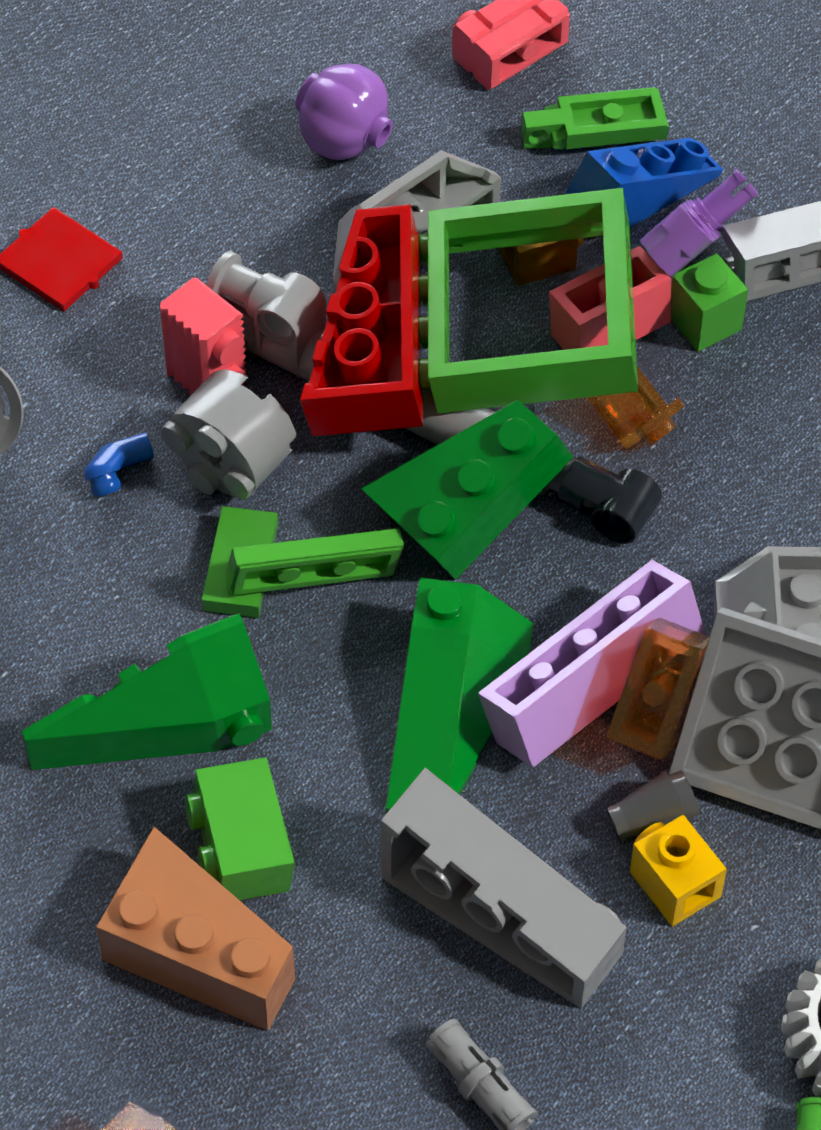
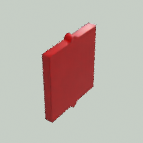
M52 207L29 229H21L19 231V238L0 254V269L65 312L90 288H98L99 280L123 259V254L121 250L60 210Z

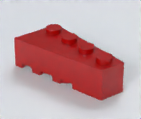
M411 204L358 209L355 211L340 262L339 271L341 275L336 292L331 294L326 313L328 319L322 340H317L312 357L314 367L310 381L305 383L300 398L312 436L423 426V388L421 387L419 375V360L422 359V344L419 331V317L421 316L419 287L421 257L419 236Z

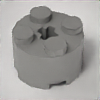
M227 369L214 371L171 416L169 421L162 427L160 435L163 441L175 450L190 468L187 471V477L192 485L207 495L213 494L217 489L221 493L246 500L293 450L289 444L295 439L296 431L288 414L271 394L262 401L252 391L242 386V383L248 377Z

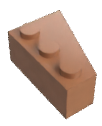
M153 827L96 927L102 960L269 1031L295 981L293 946L157 828Z

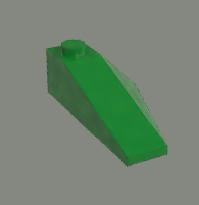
M420 578L386 803V814L424 768L428 769L459 795L462 793L476 768V760L491 734L493 735L478 692L530 653L533 622L477 584Z

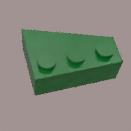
M516 400L361 489L390 519L456 580L565 467L573 456L555 432L519 400Z

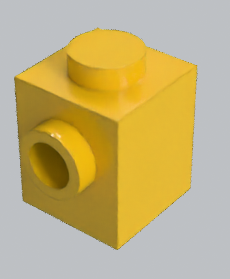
M684 815L666 825L663 822L655 823L646 828L637 837L633 845L630 873L672 927L721 898L727 868Z

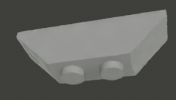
M441 150L399 179L389 183L384 189L361 204L351 208L338 223L333 271V294L336 292L341 275L339 266L356 210L411 204L418 236L420 237V234L428 233V211L500 202L501 177L490 169Z

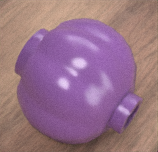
M348 63L327 67L320 74L313 73L305 80L298 92L295 106L299 110L298 117L301 133L312 151L332 160H345L362 155L372 145L380 148L385 144L391 134L393 121L387 118L389 97L381 78L372 70L362 65Z

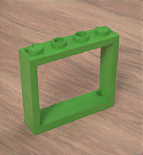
M623 188L428 211V233L420 234L419 237L422 264L424 267L428 266V274L419 276L422 305L424 308L428 307V316L419 317V331L422 348L428 349V358L419 360V375L421 387L431 388L437 413L502 407L516 400H519L522 404L638 392L630 224ZM603 236L608 345L449 363V254Z

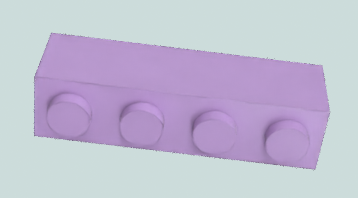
M649 561L478 692L496 744L532 768L701 637L705 633L691 582L656 561Z

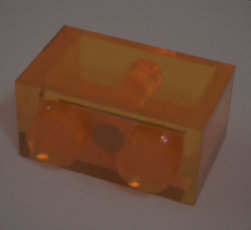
M661 617L647 626L606 738L662 760L677 743L710 637Z

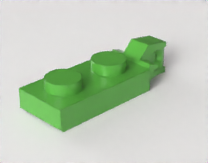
M656 87L558 97L557 104L547 106L545 110L523 112L520 132L524 148H550L553 146L554 149L563 150L564 148L574 149L667 139L669 125L659 90Z

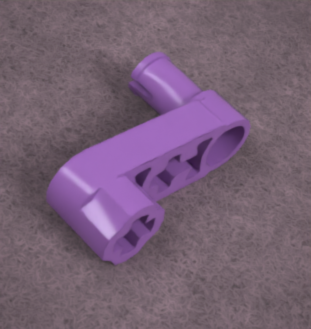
M737 168L733 171V174L703 200L697 197L693 201L690 199L680 204L640 239L647 253L670 277H673L692 259L721 237L723 224L752 198H756L759 195L751 183L734 197L731 195L747 179Z

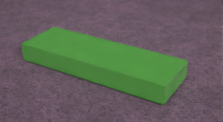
M396 528L232 548L224 578L228 594L241 595L388 577L394 575L404 543L400 529Z

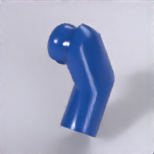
M140 433L101 447L84 469L85 481H90L91 492L94 496L101 497L119 491L121 483L116 474L117 470L154 459L153 449L147 433Z

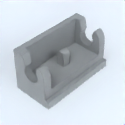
M821 201L723 225V239L733 254L732 257L725 258L724 260L748 288L747 301L821 282Z

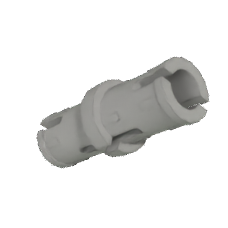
M457 1019L448 1020L430 1035V1040L425 1045L460 1084L458 1091L466 1101L473 1100L493 1121L498 1130H526L534 1122L533 1119L537 1117L538 1112L531 1107L504 1076L505 1068L496 1057L489 1058L469 1037L470 1035L464 1030Z

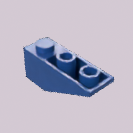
M692 138L593 150L586 152L565 194L623 188L631 228L719 177L724 169L709 156L708 149L702 143Z

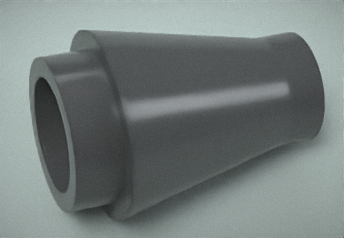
M664 770L619 802L606 807L608 818L619 841L630 836L640 835L646 828L655 823L663 822L666 825L681 815L690 819L700 814L691 786L682 770L670 775Z

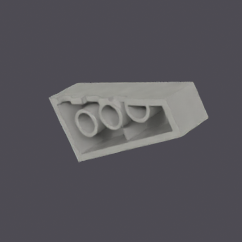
M423 769L381 820V878L577 1007L582 1009L623 955L627 927L621 923L618 916L611 909L589 898L428 769Z

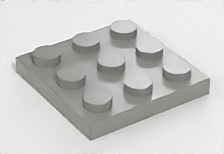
M721 607L715 618L669 775L682 770L691 786L821 829V639Z

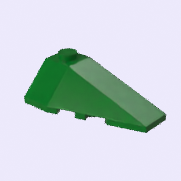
M240 614L232 615L180 636L166 645L170 655L141 672L140 668L133 664L118 673L121 681L97 698V696L91 694L81 695L22 730L21 734L26 758L31 770L216 752L232 745L244 746L260 738L263 733L272 730L270 698Z

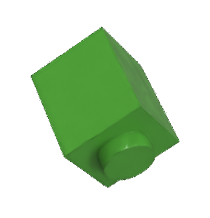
M716 253L676 273L672 277L671 320L697 352L742 330L748 288Z

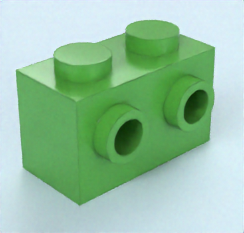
M267 757L196 769L193 793L185 794V810L190 829H200L204 846L198 847L199 866L238 900L289 892L295 862Z

